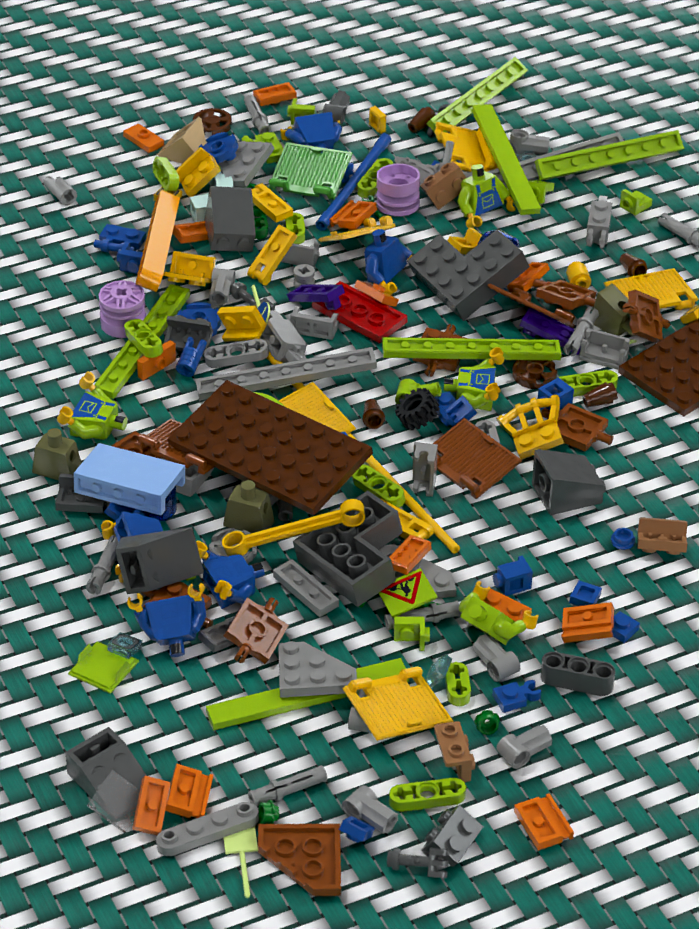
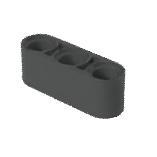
M547 652L542 657L541 680L549 686L598 696H607L612 693L614 688L615 668L612 664L604 661L559 652Z

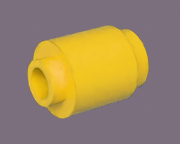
M579 261L569 264L566 271L569 283L588 289L592 280L586 265Z

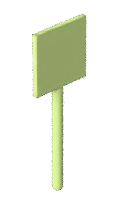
M255 826L224 837L225 854L239 853L246 898L250 897L245 852L258 851Z

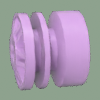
M390 164L377 171V207L379 211L391 216H405L419 209L420 173L418 169L407 164Z
M125 280L113 281L100 289L98 296L102 330L112 337L127 338L124 324L132 319L143 321L146 317L144 289L132 281Z

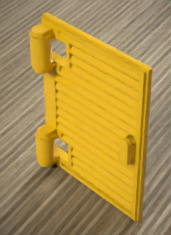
M436 122L434 133L438 142L443 143L444 147L446 146V141L454 142L451 162L456 163L461 170L472 172L471 167L476 164H482L486 172L497 169L485 167V157L476 134L477 131Z
M382 216L379 220L380 225L376 224L374 218H366L363 221V228L338 234L337 231L330 232V236L321 237L318 240L320 242L344 240L373 233L378 229L395 228V223H393L391 216Z
M675 268L604 282L605 287L614 284L627 298L628 292L632 290H638L659 299L660 309L674 306L675 310L692 308L699 299ZM686 295L688 300L681 301L678 296Z
M314 382L278 400L285 407L336 431L348 434L356 429Z
M416 666L402 669L398 675L375 680L368 677L351 680L347 686L343 687V691L377 741L434 728L436 724L454 722L423 678L421 667ZM413 678L417 685L410 687L407 680ZM363 689L367 697L360 698L356 691Z

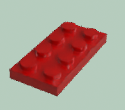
M341 281L335 284L342 285L345 293L339 296L341 307L336 310H328L324 302H312L313 309L330 318L333 313H338L337 321L378 343L382 342V337H389L405 325L408 318L406 314L375 300Z

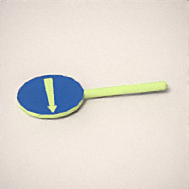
M252 285L251 288L257 308L267 324L270 316V305L268 302L260 303L256 287Z

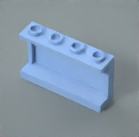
M98 443L74 472V493L157 515L164 513L165 498L175 485L182 487L185 484V465L101 443Z

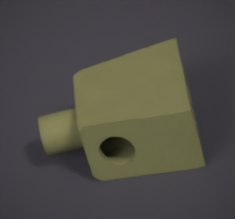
M614 284L607 286L597 294L593 309L598 310L599 316L595 320L594 325L606 333L620 336L627 331L630 335L634 336L630 329V314L623 312L622 308L625 303H628L629 299Z
M58 428L48 430L35 447L32 472L55 480H59L60 474H74L76 469L82 464L76 442L62 437L61 430Z
M251 480L243 481L241 485H237L228 499L223 526L240 531L246 530L249 533L271 528L274 523V515L269 494L255 489V483Z

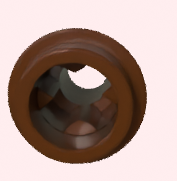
M430 107L421 108L408 123V129L412 133H416L428 127L427 122L436 115L434 110Z
M629 253L621 255L619 261L630 277L647 273V266L644 260Z
M604 382L582 395L584 405L588 408L612 404L614 400L618 399V395L612 382L608 384Z
M368 399L364 403L362 420L371 429L381 427L385 421V414L375 399Z

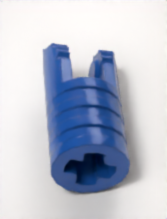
M188 337L176 365V370L179 374L186 377H191L195 374L207 346L206 340L201 339L197 349L193 348V337Z

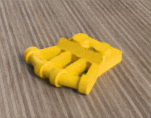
M552 395L551 398H531L530 402L522 405L518 403L507 414L496 418L499 425L513 437L521 460L534 455L535 450H548L564 444L557 423L560 408V398L558 395ZM551 407L549 419L544 421L540 408ZM534 410L538 423L528 426L525 413ZM519 416L523 429L517 431L509 423Z

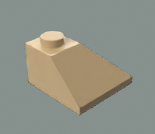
M198 117L177 131L157 155L159 157H166L171 161L184 163L198 150L201 144L202 146L206 144L202 119Z

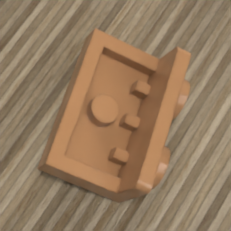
M452 161L451 163L444 164L436 174L428 176L420 187L439 210L460 194L461 182L463 179H466V176L460 167Z
M640 517L637 535L638 549H642L643 552L655 553L656 550L666 551V553L671 555H679L681 552L686 553L687 521Z
M460 721L434 725L435 735L445 766H455L459 779L463 782L471 781V772L475 770V759L473 754L469 752L468 738L463 733Z

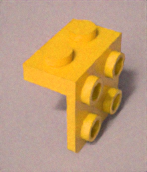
M173 251L170 272H164L163 276L168 277L167 281L185 283L186 279L189 280L188 284L206 287V283H211L216 258Z

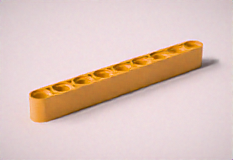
M160 190L154 204L135 283L153 292H157L163 277L180 197Z

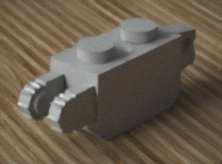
M599 195L598 201L592 200L586 246L596 243L600 245V248H604L607 245L612 213V202H607V196Z
M271 310L261 339L267 342L268 349L274 359L280 362L307 359L304 354L307 344L291 321L284 319L277 311Z

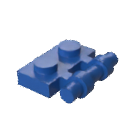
M106 224L99 235V240L95 239L94 248H99L103 252H118L119 249H122L124 243L127 242L130 243L131 251H139L146 240V232Z

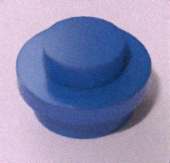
M618 528L611 536V543L614 547L621 550L630 549L635 544V536L628 528Z

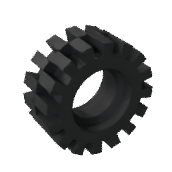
M417 388V391L412 390L411 394H405V398L399 400L400 404H397V409H395L396 416L406 429L414 430L416 428L418 430L421 428V425L425 427L427 425L426 422L433 421L432 417L437 416L438 413L436 411H439L440 405L429 390Z

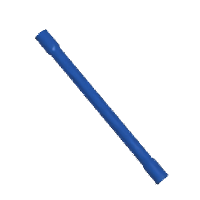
M381 134L357 170L327 210L316 221V227L319 230L325 231L330 225L329 219L340 210L357 187L360 179L390 144L391 137L388 134Z

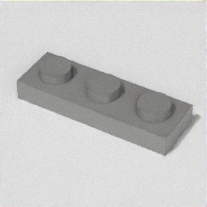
M293 559L273 569V577L319 617L339 606V599Z

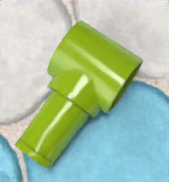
M403 379L398 385L395 402L400 404L399 400L401 398L404 399L405 394L409 395L412 390L417 391V388H426L434 397L441 396V386H439V382L420 385L412 379Z

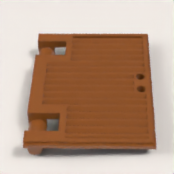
M487 285L489 286L488 288L571 328L575 327V324H573L575 316L571 312L557 308L555 313H552L531 303V294L519 288H514L512 293L495 285Z
M465 418L433 443L438 444V452L442 455L440 457L437 454V470L460 488H468L471 496L475 499H478L522 462L519 457Z
M169 419L147 435L141 434L138 441L134 443L135 447L140 449L148 445L151 447L152 454L171 462L183 464L186 468L196 465L198 466V473L202 475L214 468L207 464L204 458L192 453L187 454L169 445L167 438L182 424L173 419Z

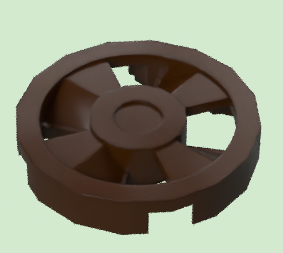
M208 108L197 112L193 116V120L198 117L202 119L204 135L205 132H212V135L228 132L230 125H232L231 115L222 109ZM214 112L220 113V118L219 116L214 115ZM220 122H227L225 125L220 127Z
M516 360L513 364L514 380L521 386L529 389H538L557 377L555 363L552 360ZM544 366L549 368L551 372H544ZM543 377L544 382L542 384H537L536 380H540Z

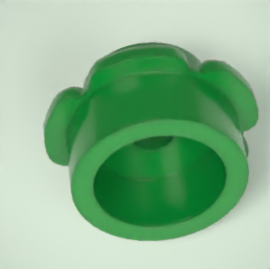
M484 710L475 717L474 723L477 725L478 731L484 735H490L498 730L500 717L491 710Z
M272 800L259 804L260 824H274V821H278V805H274Z

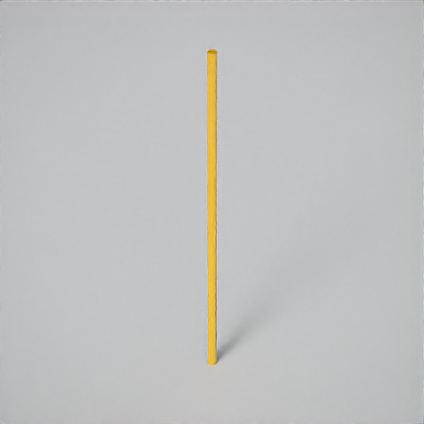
M269 351L267 359L272 365L283 363L274 359ZM302 382L291 384L296 390L305 386ZM351 433L347 434L349 437L356 439ZM372 455L365 461L371 468L402 487ZM403 488L406 499L405 504L422 521L433 527L434 534L453 554L457 553L460 550V546Z

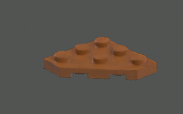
M258 824L259 854L311 895L341 896L340 824Z

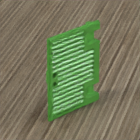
M286 142L272 178L269 179L268 188L275 190L276 187H281L284 192L314 197L324 194L327 195L328 199L334 200L353 152Z

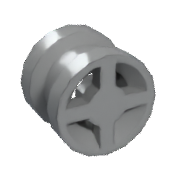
M300 264L294 268L295 288L301 285H315V279L313 278L315 276V269L313 266Z

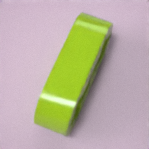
M293 213V216L285 219V228L297 233L298 237L293 244H301L305 241L304 217L300 213Z
M452 662L449 668L446 667L445 670L447 699L452 705L464 706L469 703L471 695L468 668L463 663ZM455 673L458 674L460 679H455ZM456 689H460L461 695L457 694Z

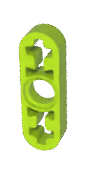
M156 156L153 161V174L165 191L176 192L179 187L178 173L166 157Z
M387 158L376 160L358 182V196L362 198H368L369 195L375 196L378 190L377 179L373 178H377V171L380 168L393 164L392 160Z
M132 319L124 324L126 337L145 357L153 358L163 353L161 339L142 320Z
M611 370L559 377L574 389L573 397L582 396L604 382L607 384L612 382L616 389L618 383L617 373ZM587 382L591 385H582L581 383Z
M362 465L352 475L354 485L362 491H369L379 499L381 498L398 508L404 505L406 499L403 488L370 466ZM377 484L384 485L380 489H373V486Z
M459 778L395 785L389 792V805L392 809L399 812L457 805L465 800L466 785ZM424 791H430L434 793V796L424 798L420 794Z

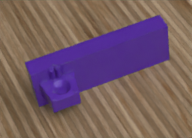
M301 285L289 292L287 296L290 302L322 301L328 310H336L341 307L339 296L345 293L342 285Z
M530 307L519 325L523 327V333L533 338L537 334L547 340H559L560 346L563 348L574 332V329ZM581 346L578 349L577 355H579L581 351Z

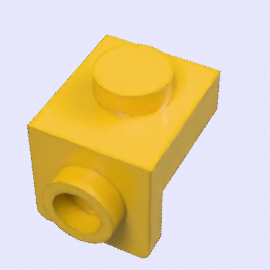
M469 227L465 237L449 236L447 241L464 256L484 240V236L474 228Z

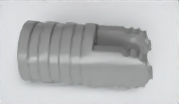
M48 176L43 179L44 185L62 204L70 205L76 200L77 192L62 177L54 179Z

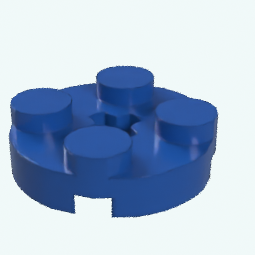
M222 132L210 136L206 139L207 143L204 146L202 144L199 146V148L202 147L211 154L218 164L225 160H233L236 157L235 152L239 145L233 134L229 136L227 132Z
M190 303L186 305L185 310L182 312L180 310L177 314L187 319L195 320L202 318L207 320L212 326V336L217 334V330L221 326V319L217 315L219 309L211 308L209 303Z

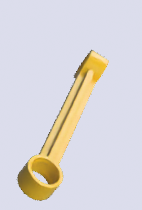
M348 499L336 511L244 535L241 531H233L224 536L222 545L227 556L237 554L244 556L251 547L343 523L348 527H357L365 521L364 505L357 499ZM352 510L360 512L354 516H349L345 514L348 511Z

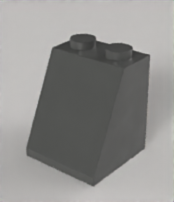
M210 186L204 221L206 231H208L211 250L253 251L256 234L251 188Z
M542 449L535 450L532 486L550 516L603 502V493L606 492L603 479L598 477L594 465L590 464L586 456Z

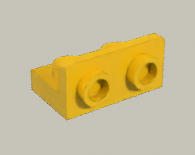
M202 147L196 150L176 169L179 175V182H181L185 193L189 197L195 196L221 171L215 158Z
M256 306L220 307L217 312L226 328L222 336L224 342L259 339L267 325Z

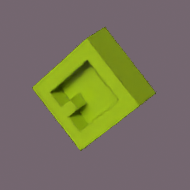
M293 98L292 105H288L287 116L291 117V125H294L295 117L315 114V106L297 104L296 98Z
M538 180L528 181L538 203L544 204L546 192L554 191L555 183Z
M626 189L621 191L620 207L635 216L652 206V199L637 190L633 193Z
M394 616V641H419V651H425V642H430V627H425V617Z

